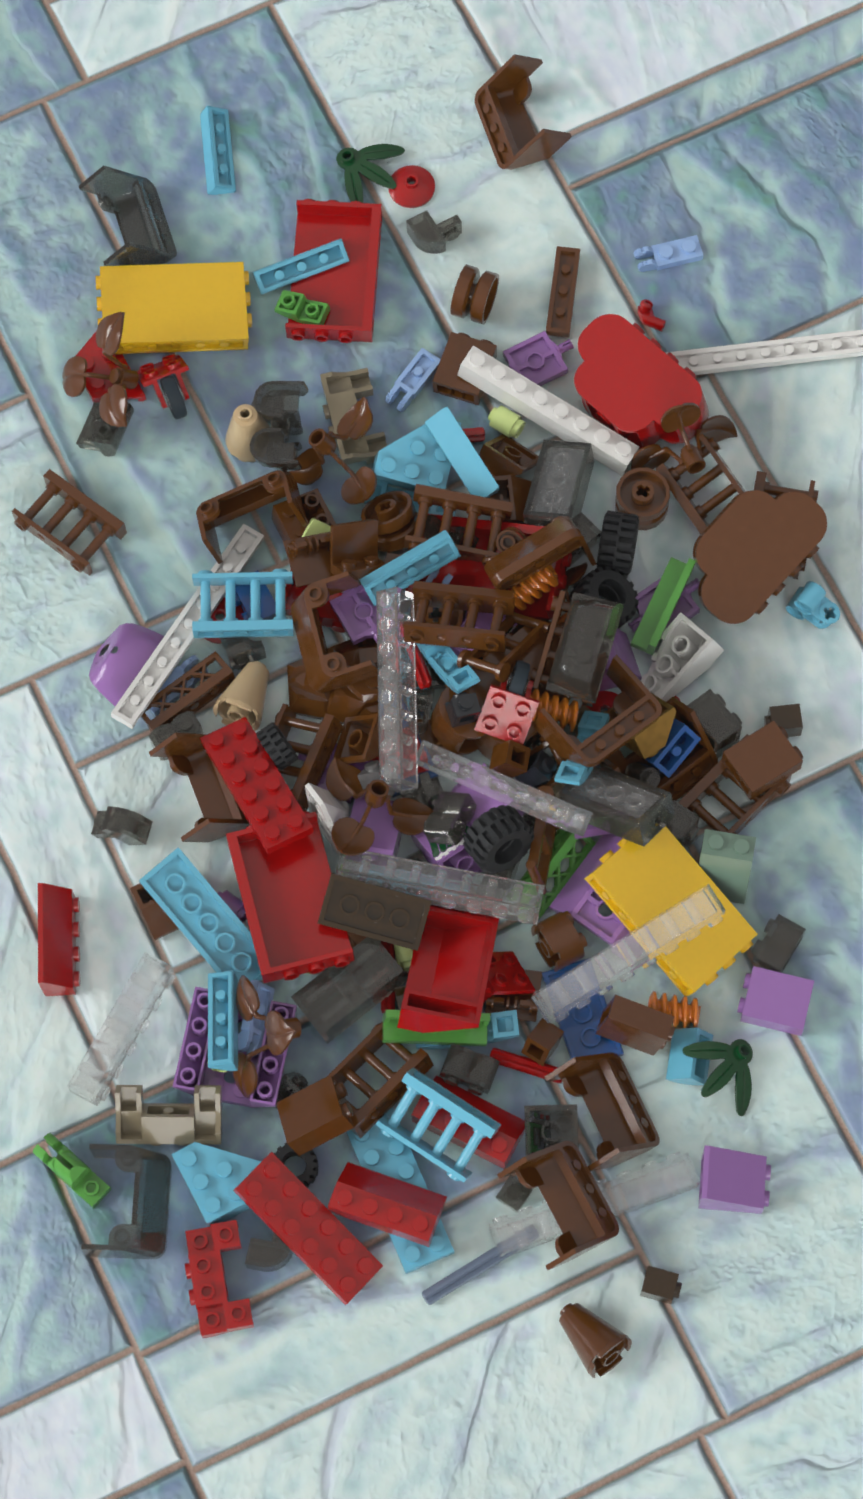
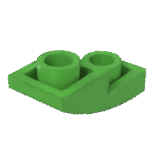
M283 290L274 310L284 317L303 324L324 325L331 308L327 303L306 299L304 294Z

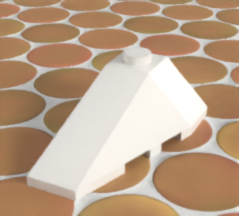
M680 612L663 632L661 637L663 641L657 653L654 652L651 658L653 662L647 674L643 675L641 682L651 693L666 702L708 670L723 653L724 649Z
M308 783L305 785L309 812L316 811L321 833L341 857L343 854L337 850L331 837V831L337 820L349 817L351 809L346 801L334 798L328 790Z

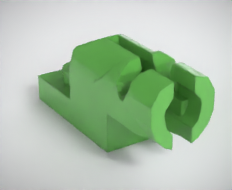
M48 1133L43 1138L57 1152V1156L50 1157L38 1144L33 1149V1153L60 1180L94 1209L111 1191V1187L91 1171L90 1167L53 1134Z

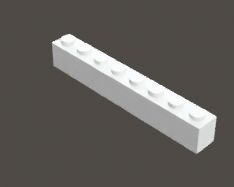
M472 346L460 364L457 376L623 476L630 466L639 446L487 353Z

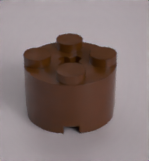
M568 911L558 912L531 927L532 936L536 934L538 936L539 942L535 943L541 957L549 967L555 966V972L582 959L585 955L584 947L588 945L585 936L581 932L578 933L573 926L574 920Z

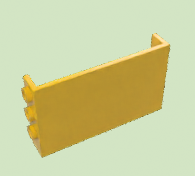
M243 262L100 266V275L95 276L96 290H101V297H96L97 311H102V318H98V325L106 316L117 312H125L122 338L119 349L115 354L248 350V328H252V314L247 313V306L251 305L250 292H245V285H249V272L244 271Z
M658 819L654 827L639 823L635 827L638 832L632 837L627 834L617 843L620 848L614 853L611 849L599 859L602 863L584 879L684 996H689L695 993L704 983L708 986L718 978L716 972L722 967L725 970L736 961L734 956L739 951L742 954L754 944L751 940L758 934L660 819Z

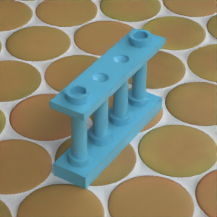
M274 569L273 572L213 573L209 570H201L196 574H192L193 585L200 586L201 618L198 621H192L194 638L294 636L293 619L286 617L285 584H293L292 572H288L286 569ZM275 584L276 617L273 620H263L261 618L260 585ZM225 585L226 618L223 621H213L211 619L210 586ZM235 585H250L251 617L248 620H238L236 618Z
M412 1068L406 1072L402 1079V1082L407 1085V1091L391 1118L384 1115L375 1125L381 1128L380 1131L389 1138L395 1137L447 1171L446 1174L451 1179L465 1182L473 1173L465 1167L481 1140L486 1137L491 1139L497 1133L501 1124L415 1068ZM422 1094L429 1099L428 1102L430 1104L411 1133L400 1126L399 1123L415 1096ZM443 1108L451 1113L450 1116L452 1118L435 1147H433L421 1138L438 1109ZM465 1122L473 1127L474 1133L458 1160L454 1161L443 1154L460 1124Z

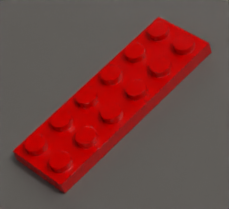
M246 717L200 738L201 744L267 854L273 853L314 833L312 824L269 754L260 743Z
M270 1152L233 1190L345 1305L383 1267L366 1247L273 1152Z

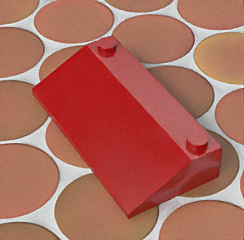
M426 889L424 898L432 900L419 949L418 951L413 950L397 1028L420 1033L479 1028L502 905Z

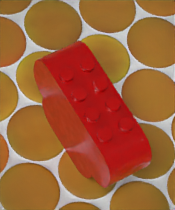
M605 314L594 319L582 331L579 337L578 350L584 362L578 367L574 377L576 390L582 397V403L587 413L596 421L639 446L638 450L643 447L655 444L660 439L671 444L685 443L679 429L670 433L663 430L661 418L668 409L674 406L682 405L683 403H695L699 406L701 415L694 424L684 427L688 440H691L696 435V430L701 429L702 423L709 416L705 397L699 382L695 379L696 375L688 367L683 369L678 364V359L672 353L668 352L666 354L662 351V346L654 338L648 339L644 335V330L638 324L634 323L632 325L625 318L616 314Z

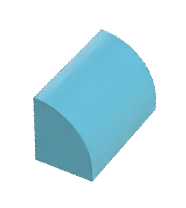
M700 1028L675 1029L671 1040L666 1080L686 1085L703 1086L708 1077L710 1060L688 1057L684 1055L683 1048L697 1042L713 1041V1035Z

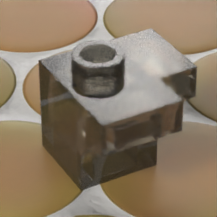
M248 637L220 638L221 646L232 671L235 669L242 670L247 663L266 658L265 648L261 640L253 641Z

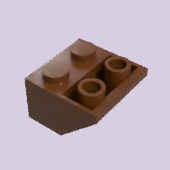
M514 475L493 476L499 486V490L489 498L514 503L510 520L505 519L502 522L540 526L535 482Z
M318 488L300 495L307 524H309L311 518H315L330 526L336 524ZM287 500L273 505L272 521L282 540L302 537L307 526H302Z
M140 883L130 888L154 940L179 929Z

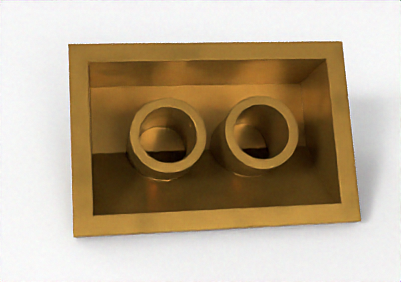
M654 694L653 696L660 702L662 707L659 719L625 744L626 747L644 759L656 755L661 748L666 746L676 714L673 706ZM613 707L603 712L609 714V722L618 716L614 712Z

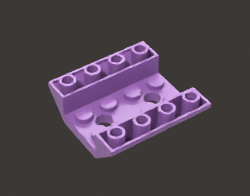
M629 833L606 834L600 837L549 908L556 913L568 911L574 921L612 946L613 953L633 966L645 949L614 913L607 917L599 913V907L606 903L584 879L602 863L599 859L610 849L614 853L620 848L617 843Z
M195 987L173 1088L194 1095L195 1085H221L223 1103L250 1108L276 1107L288 1047L281 1055H273L267 1049L259 1053V1055L252 1057L251 1061L256 1067L258 1082L254 1093L250 1095V1098H246L240 1092L235 1082L227 1083L224 1080L227 1072H217L208 1068V989ZM271 1001L269 1012L275 1010L284 1019L293 1018L296 1014L297 1005ZM238 1012V1023H239V1022H241V1021L243 1020V1018L240 1016V1014H239V1012ZM266 1029L261 1047L267 1044L268 1036H266Z

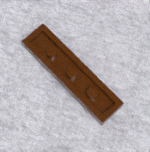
M557 246L546 325L548 336L570 337L580 259L579 248Z

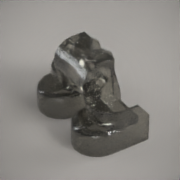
M269 381L260 385L255 391V407L262 417L271 420V428L259 430L254 434L250 442V452L255 460L264 467L275 468L280 471L302 470L300 462L295 460L297 459V452L302 449V445L300 442H289V435L303 434L299 413V398L308 393V387L304 381Z

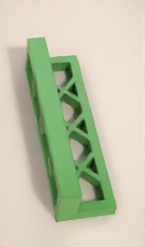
M673 557L670 558L630 646L653 656L696 563L695 560L689 558L686 564Z
M570 824L563 825L557 830L547 878L548 880L554 877V887L552 890L547 891L545 895H538L527 870L505 900L510 906L520 908L533 922H538L595 846L596 842L591 837L582 838L586 845L580 852H575V843L578 839H575L574 830L570 827ZM569 857V867L566 871L560 872L561 861ZM539 897V907L533 912L528 905L533 898Z
M386 1010L383 1015L382 1043L460 1046L487 1045V1026L490 1022V1013H481L479 1028L429 1033L397 1028L401 1010Z

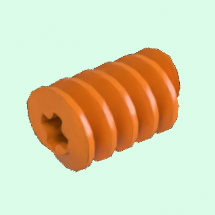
M552 565L511 588L510 591H514L515 607L522 611L525 610L527 604L531 605L535 602L534 597L540 599L543 595L542 591L548 593L551 589L550 586L556 587L558 585V575Z
M535 688L531 692L530 698L539 700V705L532 721H535L539 711L544 708L556 722H560L562 729L569 724L570 733H572L579 714L578 701L573 700L569 705L568 698L564 697L559 702V696L556 694L549 700L548 692L545 691L539 696V690Z
M656 991L651 993L648 1007L674 1016L672 1023L675 1028H677L680 1021L683 1023V1028H688L690 1023H693V1028H698L701 1006L698 1005L697 998H694L691 1004H688L687 996H683L680 1003H678L677 995L675 994L668 1001L666 993H663L660 999H657Z

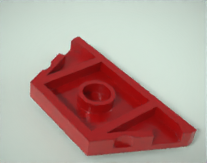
M96 332L76 355L86 359V372L110 375L113 369L119 367L103 355V348L97 346ZM123 354L112 355L122 364L128 365ZM86 377L85 388L93 403H100L102 395L108 393V388L112 387L113 384L110 380ZM139 383L132 390L126 389L127 399L146 400V396Z

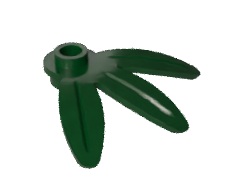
M393 144L371 145L359 151L354 148L342 149L337 154L336 161L339 167L345 170V187L350 202L360 201L363 203V187L359 172L380 186L395 189L397 185L393 178L383 168L368 160L400 156L405 152V149Z
M737 1039L731 1045L716 1041H702L685 1046L683 1053L688 1057L705 1060L725 1059L715 1068L701 1089L702 1097H708L718 1092L732 1079L736 1072V1112L739 1116H744L749 1106L752 1092L751 1074L748 1066L753 1057L750 1044L743 1039Z

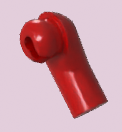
M642 300L637 309L642 324L662 332L666 320L654 316L653 304L650 300Z

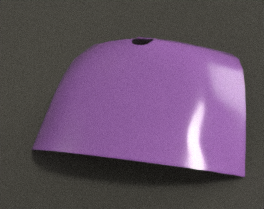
M133 623L119 625L96 652L89 672L92 684L108 701L116 706L164 636ZM107 644H109L107 651L102 656H100V653L103 650V648ZM117 646L118 651L116 653H111L113 648Z

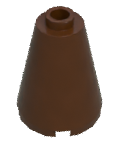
M569 1303L560 1311L561 1317L559 1322L592 1378H595V1373L603 1376L612 1370L623 1359L620 1354L624 1348L627 1351L631 1348L632 1341L626 1334L581 1304Z

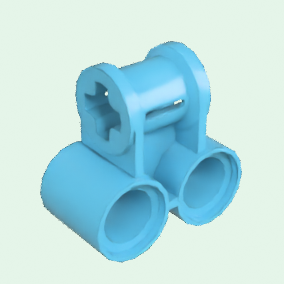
M808 581L804 587H799L786 606V610L790 615L800 620L807 619L819 629L829 627L837 622L840 617L839 607L825 597L826 591L820 585L812 581Z

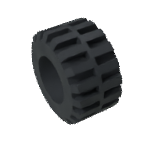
M607 511L604 516L600 536L597 567H602L603 569L605 566H608L612 571L615 568L619 570L621 575L625 574L628 576L630 574L639 528L638 515Z
M605 566L603 569L602 567H597L575 584L574 590L570 594L572 598L570 603L576 604L584 599L591 598L594 602L592 609L603 611V609L608 610L609 608L602 602L599 595L607 601L608 605L620 606V613L616 623L618 629L636 614L639 600L635 599L638 594L637 590H633L634 584L632 581L629 582L627 580L628 577L625 574L621 575L620 571L616 568L612 571L608 566ZM592 619V621L580 622L579 624L586 626L600 621Z
M499 805L497 808L493 807L489 811L484 812L473 822L464 836L463 846L483 872H489V874L501 873L517 864L528 853L531 842L534 840V831L514 807Z

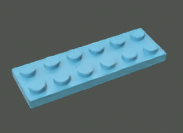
M179 847L138 880L216 973L233 970L238 983L242 975H245L250 982L251 980H262L250 931Z
M391 1108L385 1116L391 1118L395 1111L394 1108ZM376 1125L361 1139L352 1130L346 1132L361 1167L428 1190L410 1147L395 1137L389 1138L380 1131L381 1128ZM439 1219L430 1247L389 1233L405 1274L454 1254V1249L441 1219Z

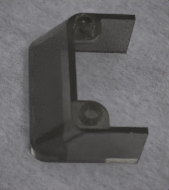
M103 165L79 185L80 190L97 195L98 203L102 210L115 214L125 243L124 246L103 261L104 266L164 264L176 257L177 250L157 190L149 179Z
M90 1144L89 1149L94 1158L115 1159L116 1165L120 1170L135 1173L131 1224H119L110 1231L108 1245L82 1244L81 1250L86 1257L160 1258L165 1253L167 1247L172 1177L170 1159L165 1154L132 1145Z

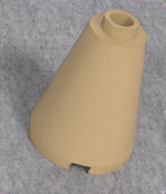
M249 404L240 405L234 410L226 432L225 442L228 451L242 462H255L263 459L266 456L265 454L273 447V431L253 406Z
M259 661L247 663L217 699L213 712L215 716L219 714L223 718L221 722L224 725L246 717L254 731L259 728L262 721L269 679V671L266 666Z

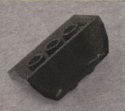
M573 592L546 685V691L596 703L624 607L621 603Z

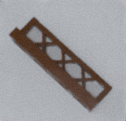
M215 651L157 693L141 718L149 727L153 737L158 741L223 693L235 679L234 673ZM214 661L222 668L215 674L206 673L207 666ZM191 678H201L199 686L196 688H186L188 680ZM172 692L181 693L180 700L176 703L166 702L167 696ZM151 707L161 708L160 714L152 720L145 714Z

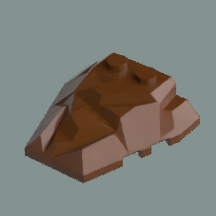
M374 638L366 639L356 645H353L349 639L327 648L328 653L338 652L342 654L347 660L348 667L372 660L383 668L384 674L326 693H318L309 686L302 659L287 665L289 707L295 714L321 720L326 713L334 715L341 724H344L346 717L379 713L391 721L385 662L386 647L383 645V649H379Z

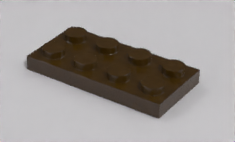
M331 873L318 924L418 951L432 900Z

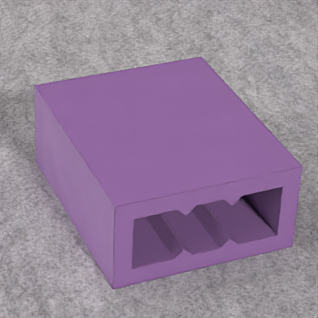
M753 966L751 974L746 973L743 988L748 989L746 998L740 997L737 1012L742 1013L740 1022L801 1036L814 980Z

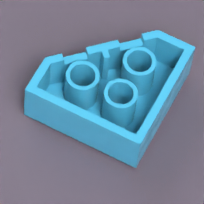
M426 424L379 450L375 455L372 470L375 472L377 480L388 482L390 485L415 491L416 484L445 489L451 463Z
M197 1142L171 1154L208 1227L211 1226L210 1224L225 1222L250 1209L233 1190L261 1161Z

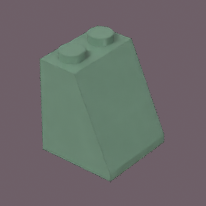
M705 829L699 866L730 902L744 904L756 837Z

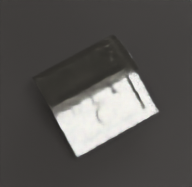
M94 402L76 444L82 449L100 451L104 456H114L127 427H116L107 424L100 416L99 403ZM128 402L126 411L127 427L134 413V408Z

